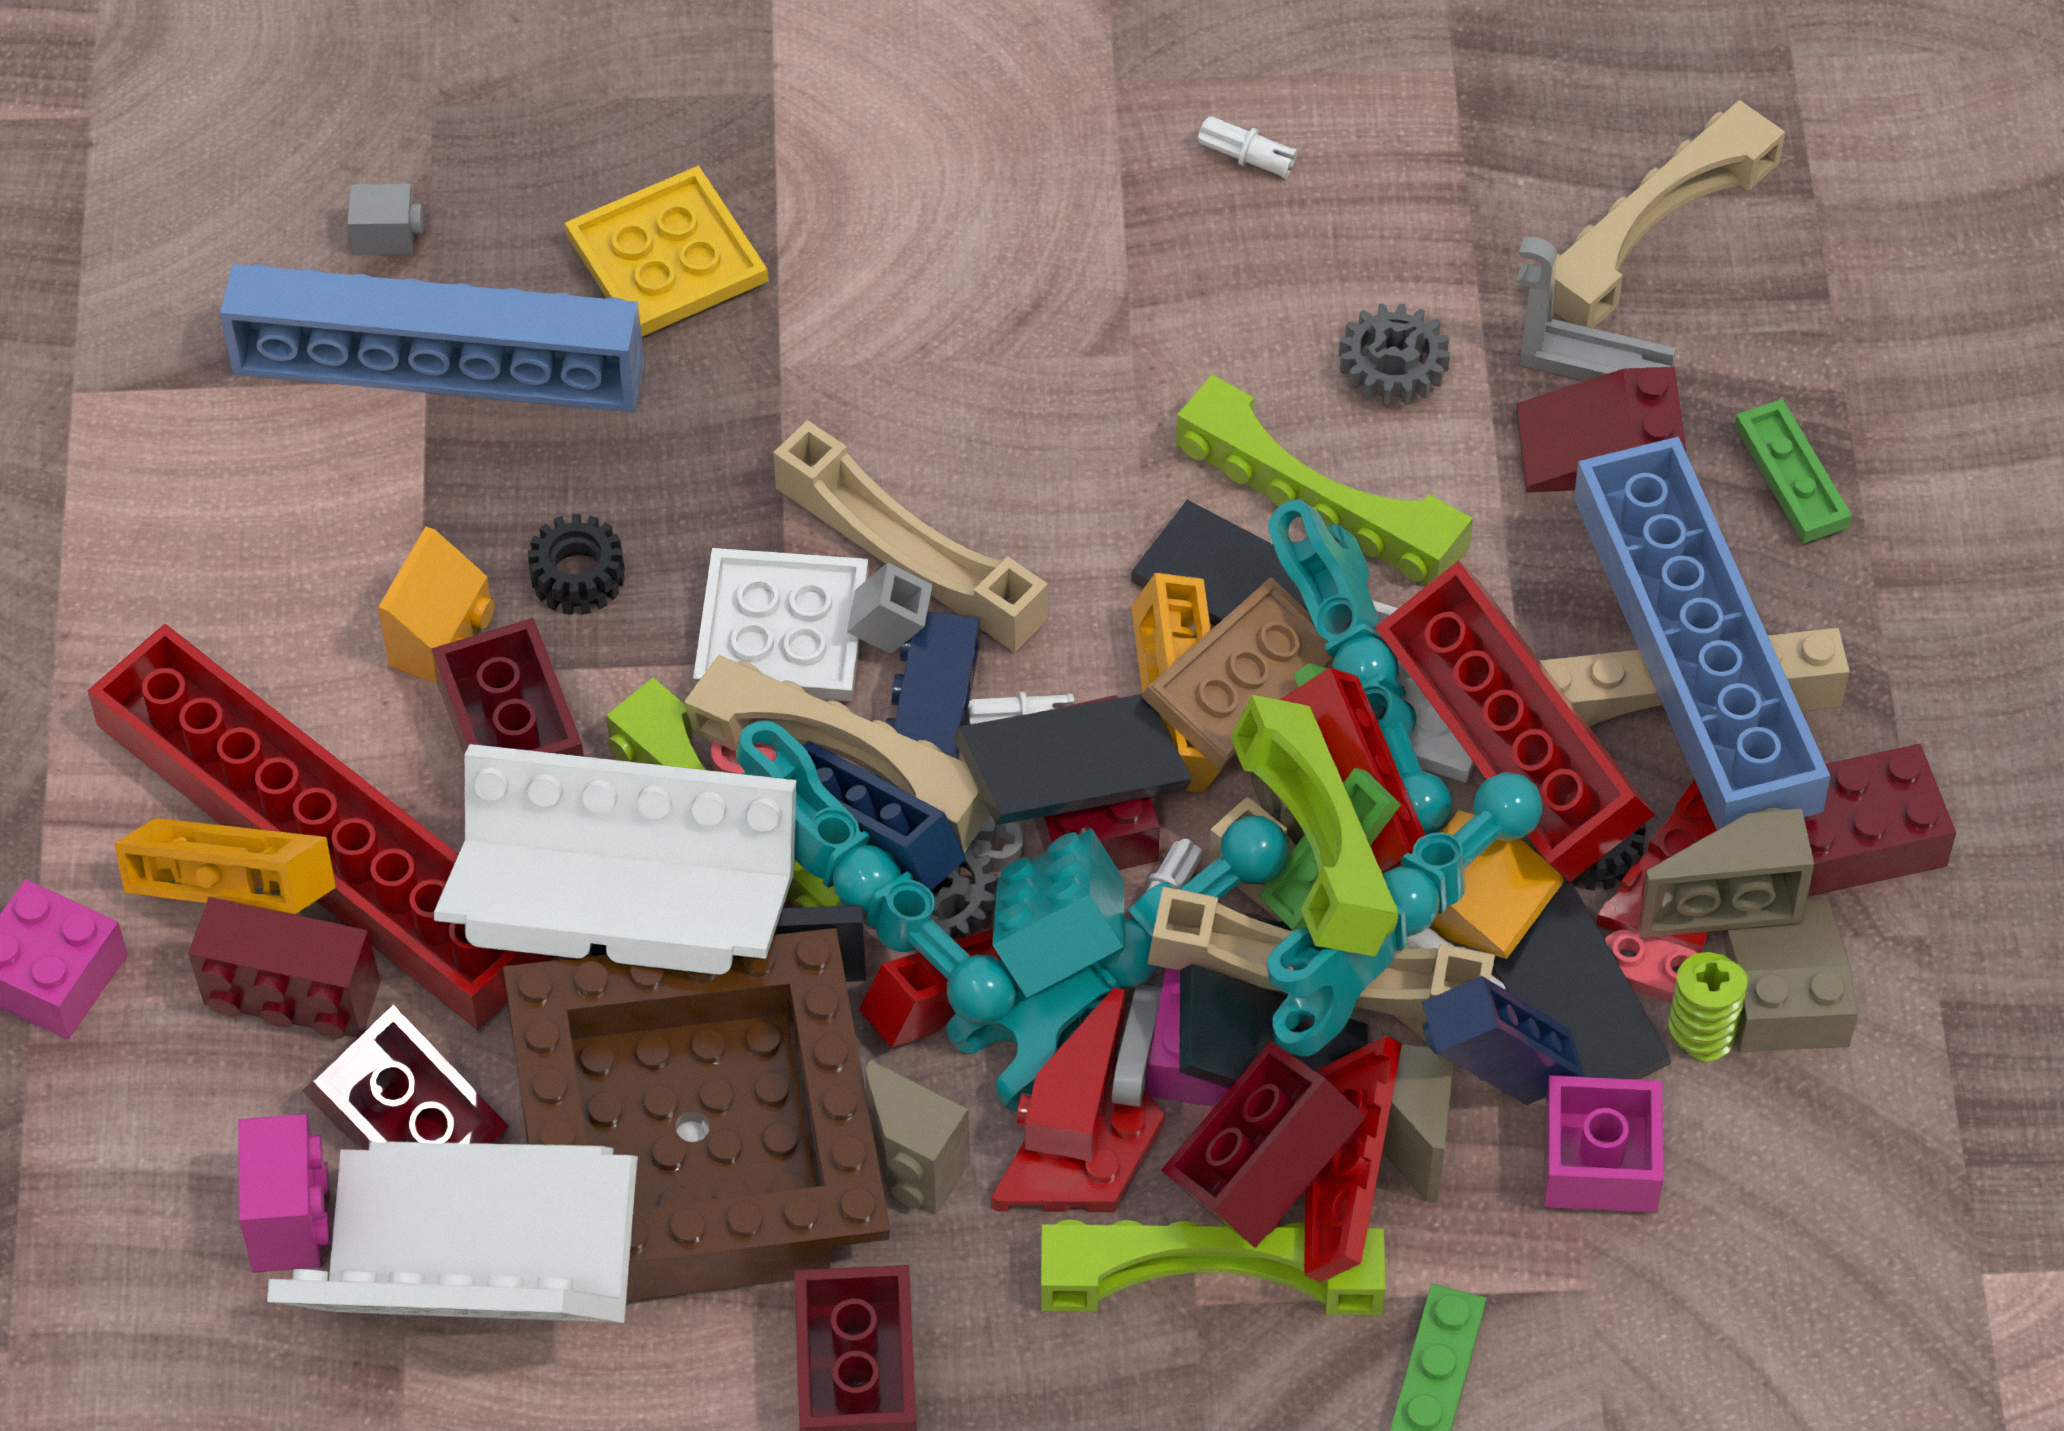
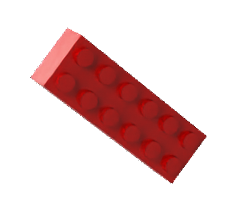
M1459 560L1375 627L1486 779L1503 772L1524 775L1537 786L1543 801V810L1535 830L1527 836L1547 863L1568 882L1579 876L1655 816V813L1485 587Z

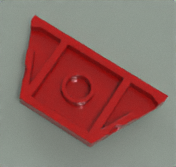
M1115 1056L1092 1160L1086 1161L1026 1150L1024 1140L991 1196V1208L999 1212H1009V1205H1043V1212H1067L1074 1208L1083 1209L1087 1212H1115L1165 1125L1164 1111L1146 1090L1144 1091L1141 1107L1112 1103L1113 1084L1118 1057Z

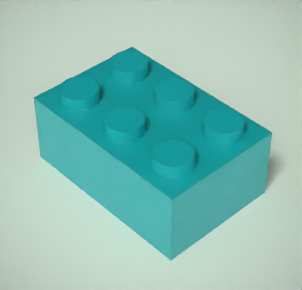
M1092 828L1079 835L1072 832L1061 836L1049 846L1047 852L1030 861L1028 858L1014 861L998 877L993 947L1026 998L1124 947L1125 880Z

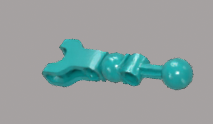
M1290 500L1283 503L1271 515L1268 522L1269 534L1279 561L1299 589L1315 629L1321 637L1328 641L1324 648L1329 655L1334 657L1331 668L1359 677L1377 722L1381 712L1387 707L1386 714L1378 722L1425 835L1438 833L1447 825L1453 810L1451 793L1439 777L1429 772H1422L1409 739L1416 724L1415 709L1411 703L1403 699V696L1406 695L1405 687L1396 682L1399 676L1398 659L1375 629L1380 624V620L1367 587L1369 568L1358 541L1353 534L1337 524L1326 527L1318 511L1305 502ZM1302 517L1308 536L1300 542L1291 541L1288 534L1290 523L1295 518ZM1352 619L1349 628L1346 631H1344L1345 626Z
M759 721L746 726L739 736L736 747V759L745 771L742 774L796 780L794 859L810 874L823 879V884L827 888L834 885V892L844 906H862L863 914H867L865 925L870 929L873 927L876 929L877 937L883 945L897 952H910L917 949L948 979L946 985L948 1002L959 1017L969 1023L984 1025L1001 1020L1014 1005L1017 994L1015 979L1004 962L993 956L978 954L969 956L931 919L935 900L929 888L920 882L913 881V876L909 872L901 874V867L889 852L880 847L868 845L871 836L866 831L861 832L859 830L858 822L853 815L822 785L807 750L783 727L772 721ZM761 742L769 745L775 750L776 759L771 761L760 750L756 749L753 744Z
M1503 772L1486 779L1476 792L1473 804L1475 816L1454 835L1431 833L1418 839L1413 847V853H1406L1401 858L1400 867L1382 874L1399 914L1394 931L1389 936H1386L1376 957L1315 946L1308 928H1299L1291 932L1270 953L1267 960L1269 983L1289 994L1273 1015V1032L1276 1045L1290 1054L1309 1056L1318 1052L1337 1036L1349 1020L1361 992L1391 964L1395 958V951L1397 949L1402 951L1407 946V937L1425 931L1431 926L1437 913L1442 914L1447 909V906L1453 905L1462 898L1465 893L1464 868L1496 839L1512 842L1529 835L1535 830L1543 810V801L1537 786L1524 775ZM1293 967L1294 971L1287 970V968ZM1308 1016L1315 1020V1024L1306 1031L1300 1033L1290 1031Z
M1245 816L1234 821L1223 834L1220 857L1179 890L1218 897L1219 900L1240 882L1260 885L1277 878L1286 866L1289 855L1288 838L1279 825L1264 816ZM1162 882L1155 885L1144 893L1134 906L1132 905L1127 909L1131 919H1124L1123 948L1026 998L1020 988L1016 989L1017 994L1014 1005L1001 1020L988 1025L969 1023L957 1014L949 1020L946 1029L947 1039L956 1049L966 1054H975L997 1041H1012L1018 1045L1016 1058L998 1077L996 1084L998 1099L1008 1111L1018 1112L1022 1093L1032 1094L1036 1074L1113 988H1135L1149 981L1158 969V966L1147 963L1163 886L1174 888L1172 884Z

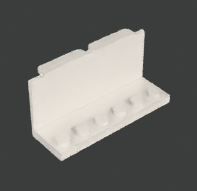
M469 744L464 755L465 841L435 908L434 921L465 924L467 940L477 947L582 958L588 954L591 943L606 945L607 955L617 963L724 974L731 967L733 955L766 959L794 875L796 780Z
M370 1142L369 1150H341L329 1281H327L328 1272L293 1269L292 1280L269 1279L267 1302L338 1313L624 1323L637 1156L613 1155V1148L604 1146Z

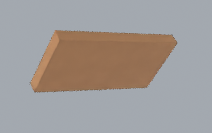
M1270 577L1154 680L1141 697L1220 770L1237 754L1230 736L1251 694L1280 700L1298 688L1294 673L1309 663L1329 668L1334 657L1326 652L1324 645L1328 641L1321 637L1315 629L1309 612Z

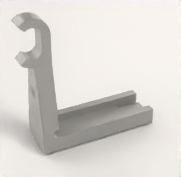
M1538 237L1523 238L1518 254L1524 259L1536 260L1541 266H1534L1530 263L1521 265L1516 279L1519 284L1529 287L1520 366L1583 381L1624 368L1673 366L1675 347L1552 319L1554 314L1557 251L1551 243Z

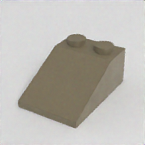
M1767 808L1757 813H1747L1647 870L1638 925L1639 937L1649 938L1802 923L1814 867L1802 808L1788 810Z
M1829 899L1807 900L1802 923L1722 930L1726 957L1739 964L1748 975V984L1737 1031L1740 1052L1850 1047L1858 1011L1850 963Z

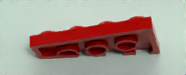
M1695 779L1677 802L1675 811L1663 827H1659L1649 841V846L1635 866L1632 865L1624 876L1620 888L1610 901L1607 900L1599 911L1596 926L1612 931L1627 929L1639 933L1638 925L1647 870L1717 831ZM1709 932L1653 938L1702 953Z
M1384 1036L1316 1070L1318 1074L1326 1078L1366 1116L1354 1131L1350 1141L1336 1152L1317 1175L1313 1185L1305 1191L1304 1275L1320 1283L1362 1263L1402 1047L1400 1042L1388 1036Z

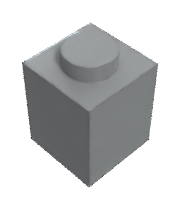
M350 184L347 224L353 255L413 254L414 234H423L424 220L422 204H414L411 184Z
M887 562L855 590L847 633L892 654L924 628L933 584Z

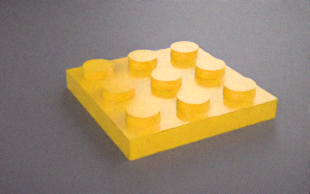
M699 165L565 222L567 238L605 297L638 302L642 337L769 282L767 267Z

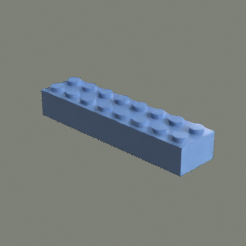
M232 264L220 310L232 372L235 375L635 413L645 364L638 302L625 301L614 297L602 299L573 296L568 293L528 292L516 288L474 287L464 283L453 285L422 282L411 278L399 280L371 277L365 274L325 273L314 269L271 268L262 264L252 266Z
M1679 437L1578 461L1574 500L1716 830L1721 829L1747 813H1757L1767 808H1781L1783 810L1802 808L1804 817L1824 812L1830 781L1829 771Z

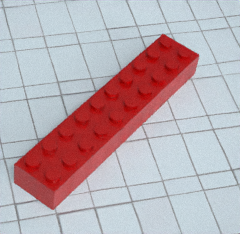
M163 624L87 690L97 726L219 824L326 837L336 888L316 901L347 926L368 930L371 945L477 1030L507 1003L503 966L546 962L554 959L553 955L477 947L467 940L465 924L434 921L435 908L459 854L167 624Z

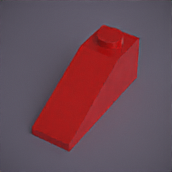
M994 928L955 940L969 956L976 954L987 955L1002 961L993 947ZM920 952L882 963L858 1009L891 1048L933 1034L947 1025L949 1020L956 1014L948 1002L946 986L948 979Z
M1113 988L1039 1070L1036 1074L1032 1094L1022 1093L1017 1112L1016 1126L1025 1128L1026 1150L1086 1161L1092 1160L1124 1021V989Z

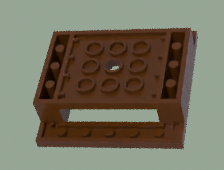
M836 928L774 935L766 959L733 955L731 967L724 974L614 962L608 955L503 966V979L527 1144L604 1146L613 1148V1155L637 1156L626 1301L794 1280V1270L830 1269L833 1247L889 1240L890 1224ZM788 995L822 1186L816 1187L786 1015ZM688 1121H695L700 1124L704 1121L708 1126L709 1132L702 1140L689 1142L682 1139L676 1130L681 1124Z

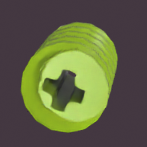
M1704 952L1694 954L1685 959L1678 969L1667 1028L1671 1039L1694 1059L1704 1063L1719 1060L1728 1054L1735 1044L1748 984V975L1739 964L1722 954Z

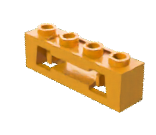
M1154 573L1132 604L1131 609L1142 694L1154 680L1211 631L1204 579ZM1193 622L1196 627V633L1195 630L1190 629ZM1161 716L1192 778L1187 789L1183 791L1204 793L1222 768L1218 770Z
M154 818L114 843L124 893L206 903L208 897H214L296 914L336 888L326 837ZM175 880V883H182V884H181V885H180V884H172V883H169V882ZM255 887L263 888L262 891L265 894H257ZM280 889L281 896L268 895Z

